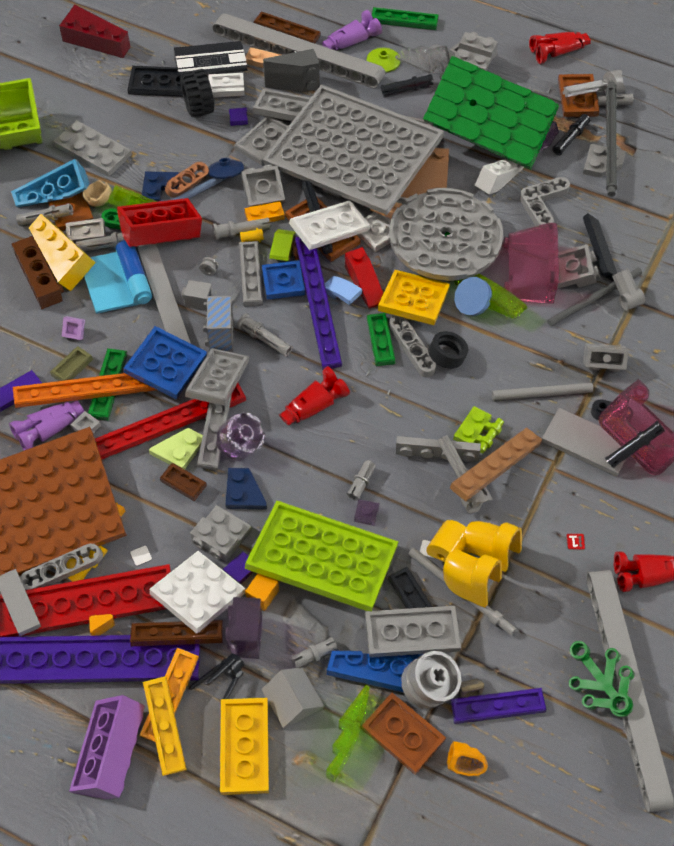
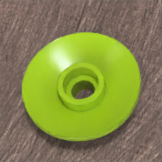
M376 48L369 52L367 61L380 65L384 68L385 73H388L399 67L400 56L393 49Z

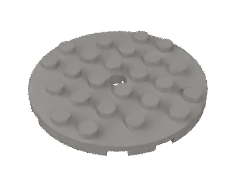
M453 188L428 189L426 193L419 195L416 193L404 201V204L399 208L397 207L391 218L389 238L394 253L409 269L431 279L453 281L475 276L486 270L496 260L502 247L503 227L500 218H497L494 214V209L484 200L481 202L474 198V194ZM447 231L450 233V235H447V237H445V235L442 234V232Z

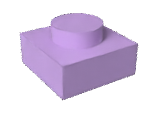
M68 316L64 317L62 337L82 340L85 320Z

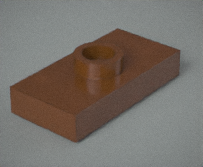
M171 463L160 477L162 483L193 501L207 487L205 481L174 463Z

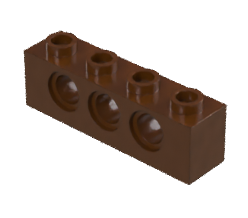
M30 236L11 243L15 256L41 310L62 302L61 293H64L63 287L59 282L56 283V277L52 270L49 269V265L34 237Z

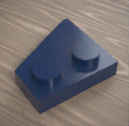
M228 468L226 509L267 510V503L249 468Z

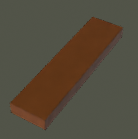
M262 11L254 20L255 24L314 44L321 36L320 31Z
M213 620L199 633H195L182 621L131 624V647L223 643V620Z

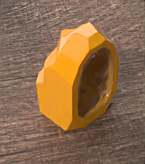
M455 741L451 743L447 758L448 769L466 776H479L487 771V760L478 749L470 747L466 743Z

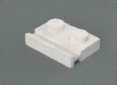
M243 73L209 74L213 97L245 96Z

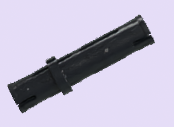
M432 74L421 77L413 76L412 79L381 85V89H383L381 92L383 96L412 89L419 90L420 87L433 85Z
M582 114L576 122L570 125L569 130L552 148L556 155H562L572 141L583 133V129L591 121L590 117Z
M657 420L644 431L640 430L637 432V436L605 457L606 461L612 468H615L619 463L645 445H650V442L665 432V429Z

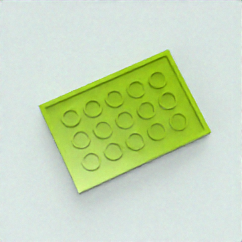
M276 501L245 563V569L372 612L396 552L398 541Z

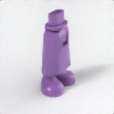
M365 10L361 15V23L357 20L352 21L329 35L327 40L322 42V45L332 50L347 48L367 40L368 37L380 35L382 33L381 24L377 18L373 19L369 10Z
M77 400L70 404L65 402L64 404L54 405L27 415V419L24 421H12L9 423V427L25 451L33 448V442L37 438L44 442L74 422L78 418L77 416L84 412V409Z

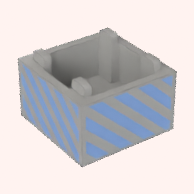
M207 296V302H204V309H207V325L203 326V332H207L208 340H205V346L209 347V351L211 348L227 352L233 351L234 318L231 296Z

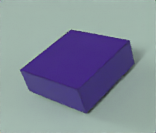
M247 108L229 109L230 126L248 125Z

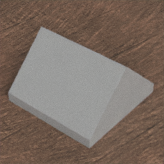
M303 668L281 670L262 688V692L268 698V703L283 730L324 708Z

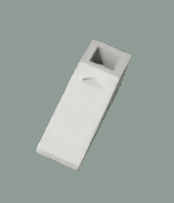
M508 159L485 165L480 172L475 186L488 194L498 192L524 167Z

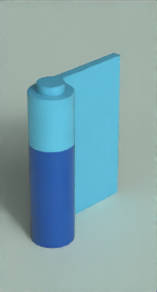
M125 240L116 245V252L91 257L96 263L86 273L84 279L96 314L146 304L152 299L153 295L136 248L133 246L129 247Z

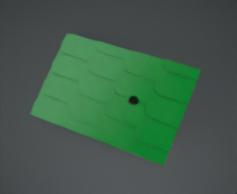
M452 56L423 120L428 124L531 170L559 105L553 100L533 93L527 88L509 82L498 75L478 68L474 64Z

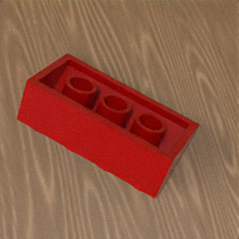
M188 198L117 207L122 236L129 247L200 237L202 217Z

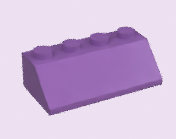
M124 695L95 702L69 792L101 799L120 798L124 789L126 773L131 764L130 758L133 747L137 742L138 729L143 720L145 705Z

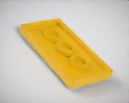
M268 698L221 699L220 794L269 793Z

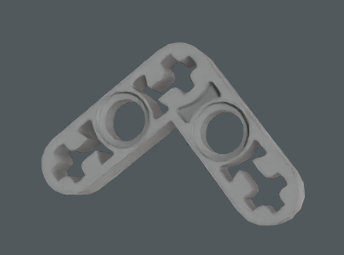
M558 177L525 187L521 190L520 202L538 230L548 232L552 229L554 219L544 201L566 195L570 187L568 179ZM546 189L549 191V193L545 194L542 193L540 190ZM538 207L541 209V211L536 212L533 211L532 208Z

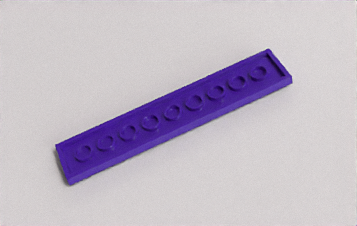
M131 635L0 637V684L149 681L166 675L177 648L199 656L189 681L199 680L200 644L131 647Z

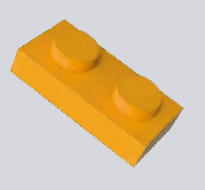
M280 201L244 208L247 221L267 217L270 222L285 220V214Z

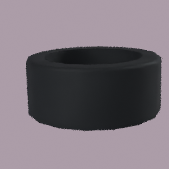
M449 331L437 333L428 348L432 361L447 369H455L461 366L469 351L466 341L458 334ZM439 345L451 347L458 355L444 352Z

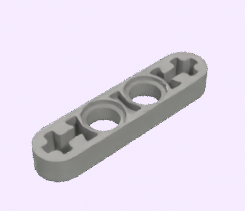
M393 315L390 318V331L418 373L423 377L433 376L436 370V363L432 361L427 348L406 318ZM409 335L413 340L405 341L402 337ZM420 350L422 351V354L416 356L412 353V351Z
M86 544L24 572L20 576V580L25 590L50 586L97 565L103 558V552L95 544ZM91 550L95 552L92 559L87 557L90 555ZM75 558L77 560L76 566L72 569H67V561ZM51 567H55V576L47 578L46 571ZM30 577L35 579L32 581L33 585L31 586L27 584Z

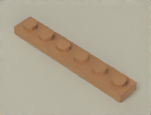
M525 428L453 481L449 489L465 502L540 446L543 439L530 429Z

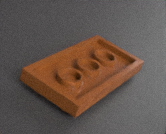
M317 197L320 209L327 208V206ZM304 200L285 211V217L290 221L291 218L310 213L307 201ZM355 235L333 242V252L331 254H324L321 247L317 249L332 262L360 245L361 239Z

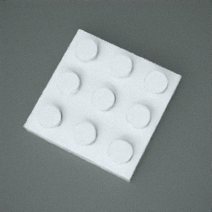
M199 551L149 589L152 597L195 633H199L245 594V588Z

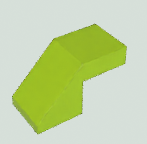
M278 229L275 232L269 259L289 261L292 254V244L296 238L295 231Z

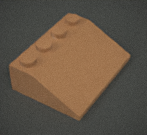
M435 148L401 197L409 198L416 193L418 195L426 193L428 189L447 188L449 149Z

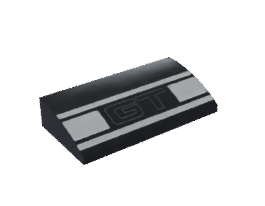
M241 41L174 48V60L179 78L181 73L203 69L207 75L248 71Z

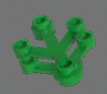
M582 641L572 643L570 646L571 656L577 661H582L597 681L585 680L574 676L569 680V687L575 692H580L583 689L603 691L610 698H595L591 694H586L582 698L583 706L589 710H593L596 707L607 708L617 717L628 716L634 706L632 699L628 696L629 684L635 675L633 669L627 665L619 669L621 680L617 692L613 687L616 663L621 658L620 653L615 648L606 650L605 673L603 674L589 656V647ZM581 649H584V654L582 656H578V652ZM615 652L616 657L614 659H610V654ZM630 670L629 676L624 677V671ZM575 681H580L578 687H573ZM592 698L593 703L591 705H587V700ZM625 702V708L619 709V704Z

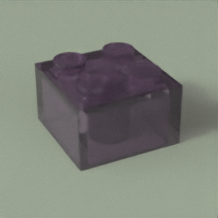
M233 597V605L228 606L229 627H226L227 649H230L231 653L236 654L240 658L259 659L263 621L261 598Z

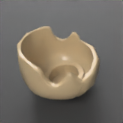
M101 180L91 183L83 191L82 196L89 205L101 207L110 201L112 189L107 182L104 184Z

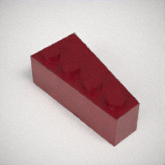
M75 4L59 25L63 42L124 58L130 49L128 31Z

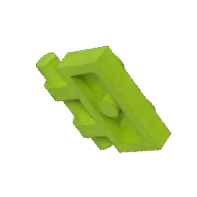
M473 406L454 434L453 440L457 442L480 443V453H484L486 449L492 446L494 437L500 434L504 421L501 418H497L495 423H491V414ZM484 430L488 431L486 436H481Z

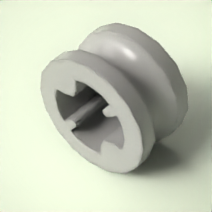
M205 257L199 268L204 274L213 276L219 264L215 259Z

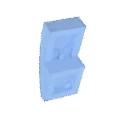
M332 276L325 283L327 295L334 300L338 297L348 305L362 294L360 287L340 277Z

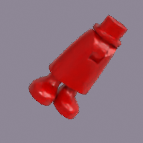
M580 32L552 33L545 36L533 35L529 39V48L531 52H536L538 64L545 63L549 53L551 57H556L582 49L585 45L591 44L588 34H581Z
M327 366L322 371L323 381L321 384L318 381L311 383L289 405L285 406V411L280 413L279 416L288 426L294 422L299 423L300 420H305L333 405L336 398L348 396L350 390L347 384L342 379H337L334 371Z
M615 552L614 572L619 574L617 577L619 589L622 592H630L633 585L638 584L642 589L674 581V556L635 554L632 561L628 560L624 552ZM635 571V572H638V573H637V574H631V573H629V572Z

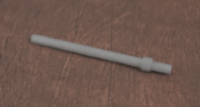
M413 547L408 554L445 583L443 570ZM468 601L486 615L492 624L500 626L511 636L515 633L517 628L503 618L504 615L499 611H494L489 606L484 608Z

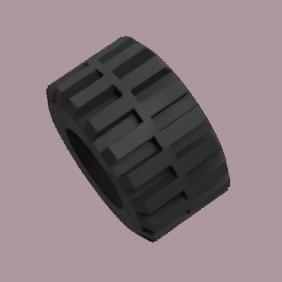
M203 69L181 73L182 94L190 116L197 117L213 113L214 98L206 72Z

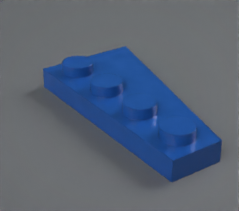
M332 651L326 675L404 692L401 680L403 671L410 662L423 654L369 657V654L362 653V651Z

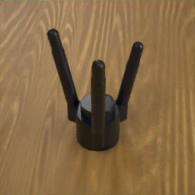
M231 653L220 664L190 685L189 690H193L205 680H207L206 685H210L223 673L229 678L233 675L234 678L223 699H228L238 679L244 674L241 669L245 664L239 656Z

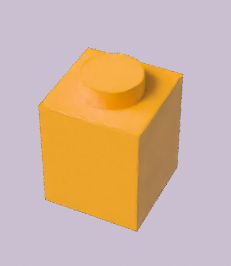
M257 574L245 590L246 601L265 611L279 592V581Z

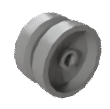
M430 651L413 660L405 667L401 677L402 689L407 699L413 705L421 709H432L451 700L459 692L461 672L451 656L440 651Z

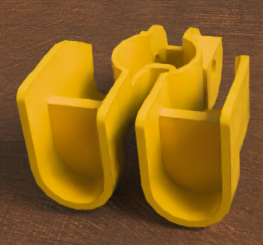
M446 520L427 546L426 552L427 555L445 562L443 567L444 581L454 594L485 608L488 605V579L500 582L502 571L506 572L508 570V551L521 552L522 529L507 522L497 526L487 522L472 521L466 527L457 521ZM467 553L475 554L477 556H480V558L474 557Z

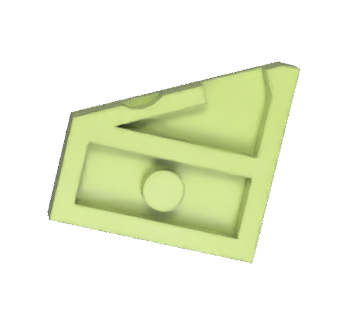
M186 428L151 447L149 453L169 465L174 463L185 470L200 450L203 435L190 428Z

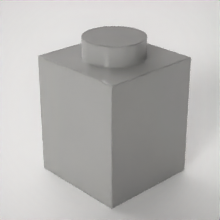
M189 280L187 287H184L182 290V299L185 301V307L207 310L204 309V302H207V296H213L212 285L210 283Z

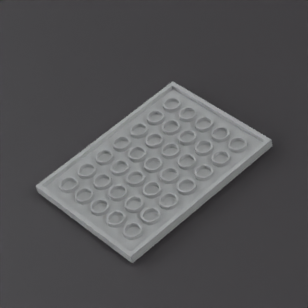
M320 85L263 158V162L265 165H278L279 171L303 181H310L315 186L388 215L442 140L444 131Z

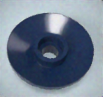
M221 158L209 166L208 174L217 179L232 178L242 173L244 165L238 160Z

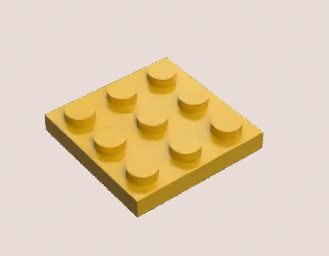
M394 270L378 305V311L435 325L449 291L450 283Z

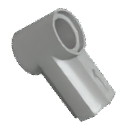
M629 269L612 276L620 293V305L625 311L645 303L644 293L640 288L636 287Z

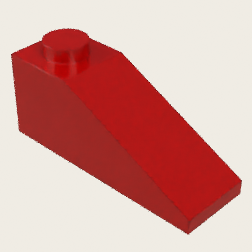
M361 247L345 253V269L353 283L362 289L361 297L368 309L378 306L384 293L365 250Z

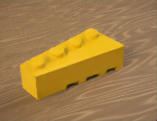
M42 214L29 227L57 281L72 291L96 262Z

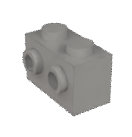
M585 343L583 364L590 370H600V368H607L608 371L619 372L620 369L626 370L629 350L625 346Z

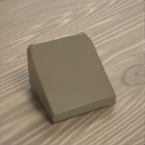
M479 679L461 682L458 692L459 697L482 695L484 683Z

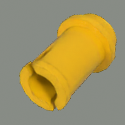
M256 228V230L240 232L241 242L259 241L260 243V240H264L262 229Z

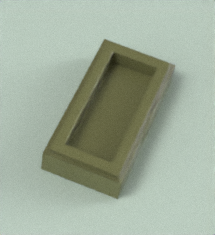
M77 346L50 371V374L58 381L72 380L93 360V357Z

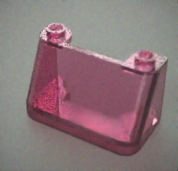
M546 223L508 233V237H504V248H507V252H509L508 282L504 283V293H507V301L554 303L559 282L557 223Z
M638 379L621 392L600 414L599 424L620 446H623L637 436V432L640 430L644 431L658 420L665 429V432L652 440L650 445H645L631 455L649 474L656 476L663 473L674 462V432L644 405L650 393L647 386Z

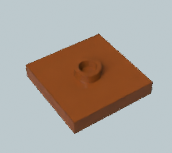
M83 192L70 198L48 202L49 206L54 205L56 207L69 203L73 207V215L59 217L58 220H54L56 226L61 231L66 230V223L93 219L90 207L82 196Z

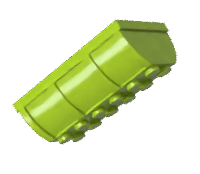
M31 78L0 83V149L9 150L15 146L32 143L42 144V133Z

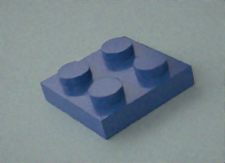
M299 260L262 265L267 300L305 295Z

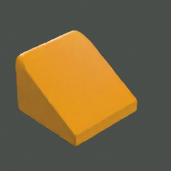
M111 614L89 617L91 636H100L115 626L113 615Z

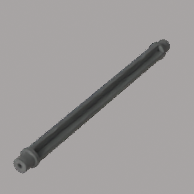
M609 82L606 89V190L609 197L615 196L617 190V89L614 82Z

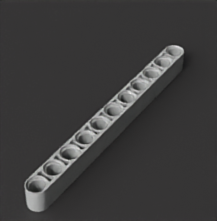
M221 14L212 26L214 33L218 36L232 41H241L244 45L284 55L314 49L319 61V70L370 88L378 87L385 76V70L380 65L228 14Z
M611 570L588 572L587 585L604 651L606 652L609 648H615L621 655L615 667L613 681L615 690L617 692L619 690L621 680L619 669L622 666H630L635 673L634 678L630 681L628 696L633 701V710L628 716L622 717L645 808L647 812L673 809V795ZM611 653L609 658L614 659L616 657V653ZM630 670L624 671L623 676H629ZM625 702L619 704V709L625 708Z

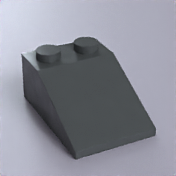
M314 49L263 59L264 85L267 88L307 92L317 90L320 87L319 61Z

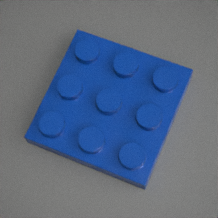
M154 326L123 368V373L177 399L206 358L207 352Z

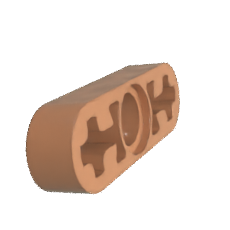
M203 162L194 163L168 181L165 187L166 194L175 198L185 193L206 178L209 172L208 166ZM182 177H189L191 183L185 182Z

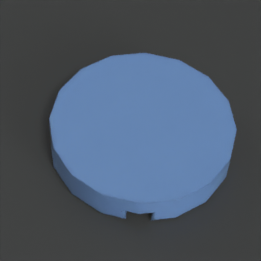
M469 277L463 280L455 291L454 301L456 307L461 313L468 316H478L489 307L492 291L485 280L478 277Z

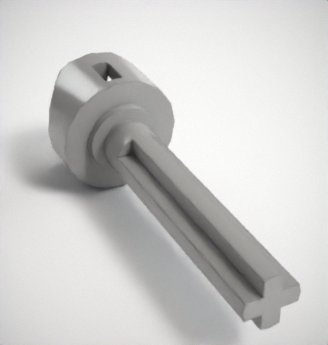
M622 70L606 72L603 80L564 87L563 95L571 97L602 90L606 92L609 82L615 83L617 94L624 93L626 89L623 83Z
M448 435L438 439L439 445L459 478L467 472L465 465ZM485 487L465 502L462 498L460 500L467 513L473 514L480 510L483 502L493 500L487 487Z

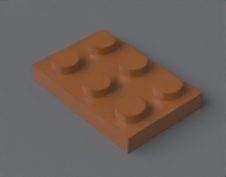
M559 74L558 84L563 117H580L582 114H586L589 117L599 116L600 111L596 92L571 97L563 95L564 87L594 81L593 74Z
M391 693L361 726V729L414 775L419 772L446 740L442 733L394 693Z

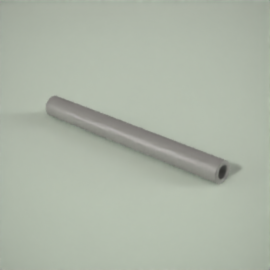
M580 383L493 390L492 400L593 393V384Z

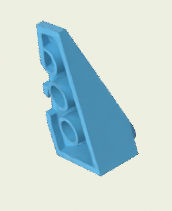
M73 159L11 191L16 207H23L70 198L86 190L90 183L85 169L76 159Z

